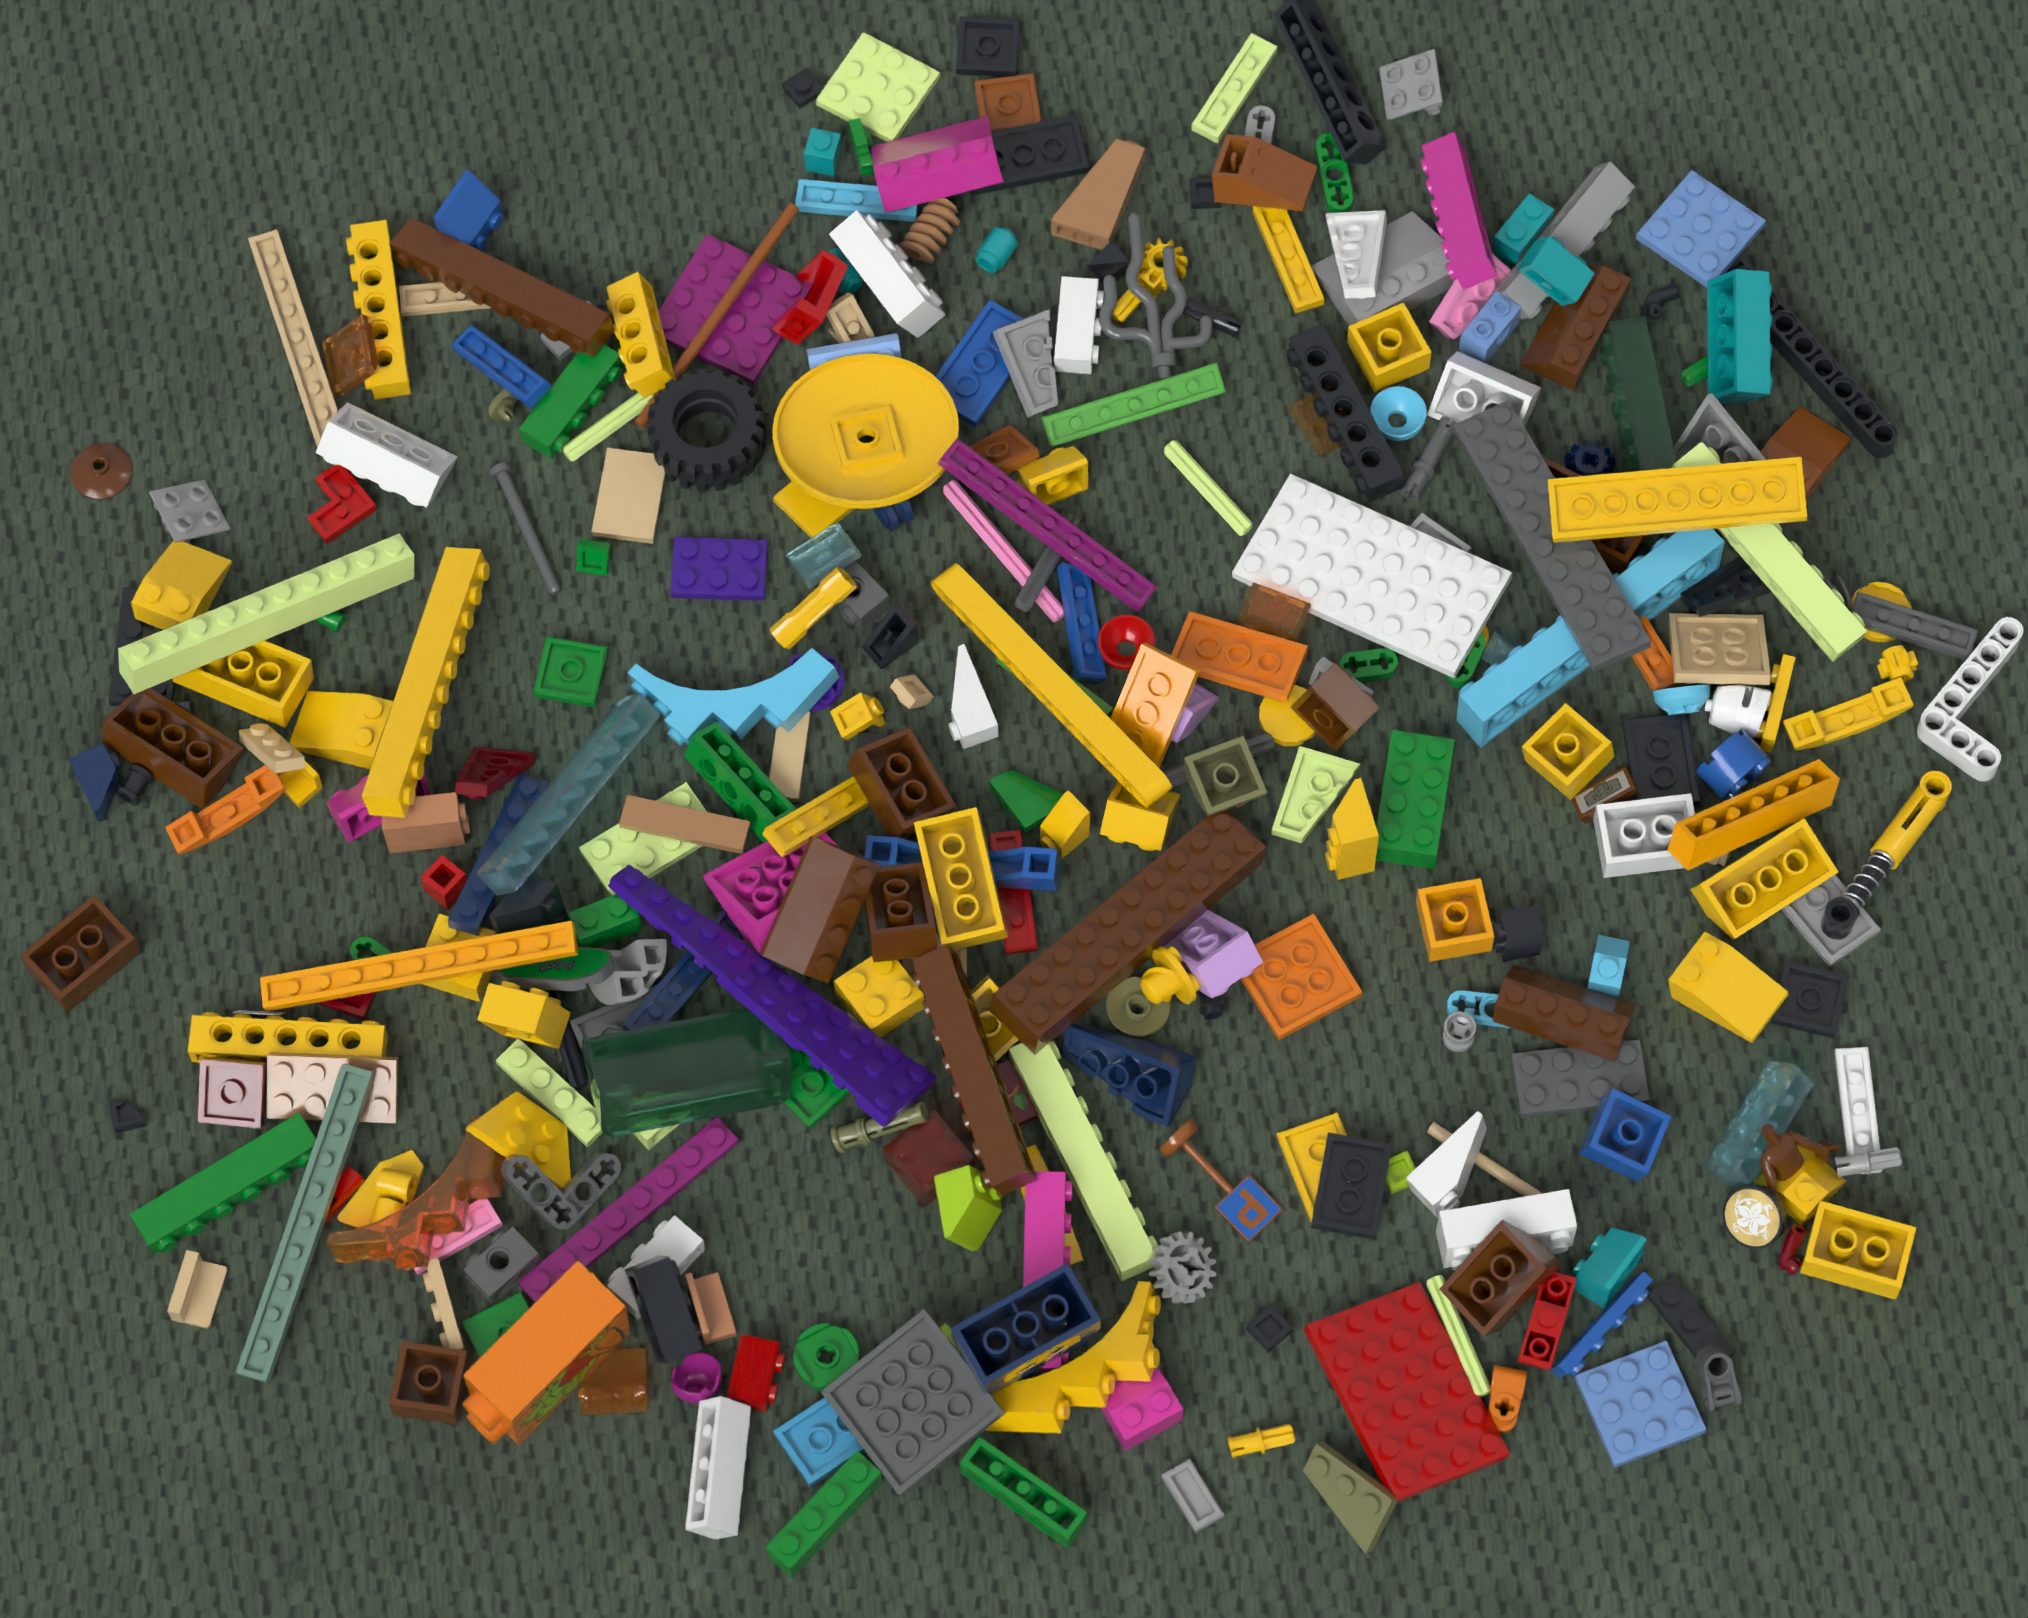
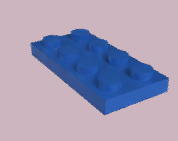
M991 300L985 305L935 376L952 397L958 418L974 427L978 426L1011 378L992 332L1023 320L1022 317Z

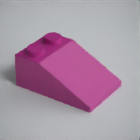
M1154 1368L1151 1381H1115L1114 1392L1109 1394L1106 1407H1100L1125 1451L1183 1420V1408L1158 1368Z

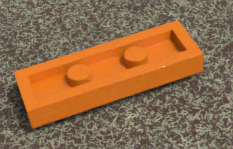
M1634 611L1651 640V647L1632 655V658L1652 691L1674 688L1682 684L1674 683L1672 657L1647 617L1642 618Z

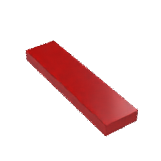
M1021 830L989 834L991 851L1023 847ZM997 887L1008 938H1004L1006 955L1038 951L1029 889Z

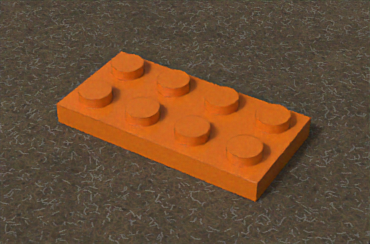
M1189 611L1171 656L1201 670L1198 675L1200 678L1287 703L1307 656L1308 646Z

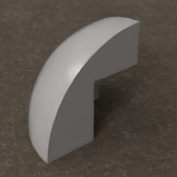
M666 939L636 940L622 950H609L613 956L615 970L608 979L600 984L595 985L594 981L588 983L595 997L604 1004L615 1005L632 1001L648 992V989L664 969L667 956Z

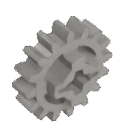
M1192 1232L1171 1233L1170 1236L1162 1237L1160 1239L1161 1245L1152 1248L1153 1252L1157 1255L1156 1258H1151L1148 1261L1150 1264L1155 1265V1270L1149 1272V1276H1156L1158 1280L1153 1287L1155 1289L1163 1288L1161 1297H1172V1303L1183 1302L1186 1304L1195 1302V1299L1204 1298V1290L1212 1289L1213 1287L1208 1279L1216 1277L1217 1274L1210 1270V1265L1216 1263V1259L1208 1258V1254L1212 1250L1211 1247L1203 1248V1238L1193 1239Z

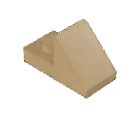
M847 292L831 303L826 314L832 325L828 331L838 343L875 337L852 294Z

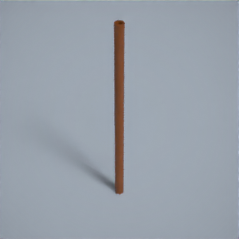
M792 203L787 205L673 366L676 381L681 378L680 374L684 373L795 217L799 211L797 206ZM654 393L635 420V423L643 429L647 426V420H649L648 410L650 404L655 403L654 396L656 393Z

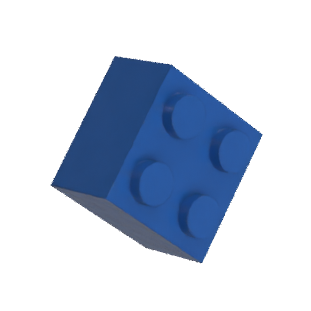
M1611 1089L1601 1098L1579 1154L1626 1177L1639 1181L1648 1175L1672 1116L1620 1091Z

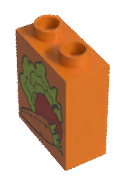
M577 1261L463 1375L470 1394L462 1403L469 1413L466 1416L467 1419L492 1444H495L506 1433L519 1446L630 1334L626 1306Z

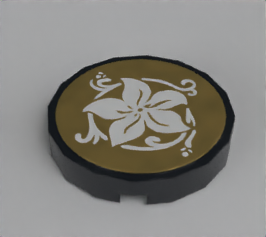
M1747 1183L1733 1190L1725 1199L1722 1210L1723 1223L1729 1235L1738 1244L1750 1249H1762L1775 1243L1784 1233L1786 1227L1785 1218L1787 1217L1786 1208L1781 1198L1771 1188L1764 1185H1753L1755 1183Z

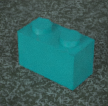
M1529 193L1494 236L1492 254L1514 267L1553 220L1554 209Z
M1547 236L1534 241L1517 270L1561 306L1576 303L1595 273L1587 267V263L1582 258L1574 256L1567 251L1559 239Z

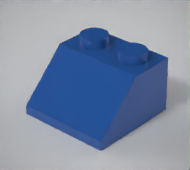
M466 170L435 214L434 220L437 230L483 251L487 244L488 235L492 229L497 230L500 227L504 215L500 200L478 178Z

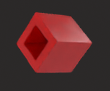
M443 855L420 877L424 891L447 910L457 902L467 882L466 874Z

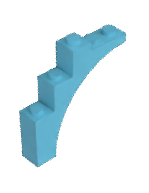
M813 648L795 664L772 678L751 686L725 691L696 690L676 686L655 677L637 664L628 671V675L633 682L630 685L631 688L642 698L648 695L655 701L653 706L666 717L664 721L669 728L667 734L680 746L684 742L689 745L693 734L715 721L729 736L733 734L740 741L763 716L776 729L782 726L790 732L840 678L835 667Z

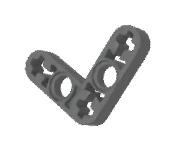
M599 1152L593 1155L571 1180L559 1190L532 1160L526 1156L510 1155L505 1158L501 1167L504 1179L548 1225L561 1230L572 1227L617 1179L621 1171L620 1161L615 1155ZM601 1161L609 1162L607 1168L610 1171L608 1173H599L602 1169ZM514 1163L523 1164L520 1168L526 1176L532 1178L526 1181L519 1175H512L515 1172ZM588 1174L595 1175V1180L588 1177ZM585 1181L590 1187V1193L587 1198L579 1200L575 1190L579 1183ZM538 1183H543L547 1190L546 1196L541 1201H536L532 1197V1189ZM553 1203L557 1208H566L563 1213L566 1217L565 1220H555L558 1214L553 1208L547 1206Z

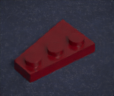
M473 746L456 780L455 793L464 794L465 797L471 799L488 797L533 767L536 761V753Z

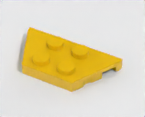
M518 1091L510 1094L466 1127V1131L506 1158L510 1155L518 1154L531 1159L559 1190L571 1180L567 1126ZM514 1163V1164H516L517 1166H519L520 1168H521V1166L523 1165V1164Z

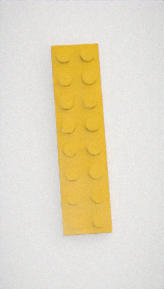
M1802 457L1548 479L1553 543L1807 521Z

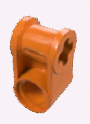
M1494 1365L1489 1392L1491 1396L1488 1413L1499 1433H1506L1515 1427L1524 1394L1526 1370ZM1500 1409L1506 1410V1416L1500 1415Z

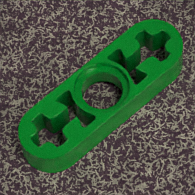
M1324 133L1316 141L1315 152L1326 208L1330 213L1350 212L1353 207V191L1347 161L1343 160L1331 133ZM1327 143H1331V146L1334 148L1333 159L1328 160V150L1325 148ZM1330 169H1338L1342 172L1343 176L1339 180H1331L1326 176V172ZM1335 189H1340L1344 205H1338V202L1335 201Z

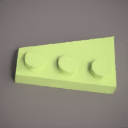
M1299 746L1271 835L1303 843L1358 772L1360 763Z

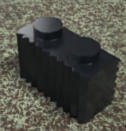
M1533 904L1532 907L1527 905L1526 908H1523L1521 906L1519 910L1517 908L1513 911L1508 909L1507 912L1502 910L1499 922L1494 923L1493 949L1495 954L1501 953L1503 962L1541 955L1545 932L1538 906Z

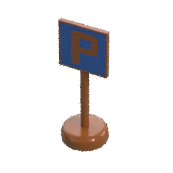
M1191 1118L1159 1150L1169 1157L1183 1147L1228 1193L1214 1208L1249 1243L1283 1209L1249 1174L1233 1188L1188 1142L1198 1129L1197 1124Z

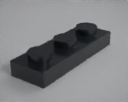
M1674 1275L1649 1292L1647 1295L1648 1300L1695 1359L1702 1347L1712 1344L1719 1346L1730 1358L1734 1355L1735 1351ZM1721 1357L1713 1358L1709 1362L1708 1369L1716 1368L1721 1362Z

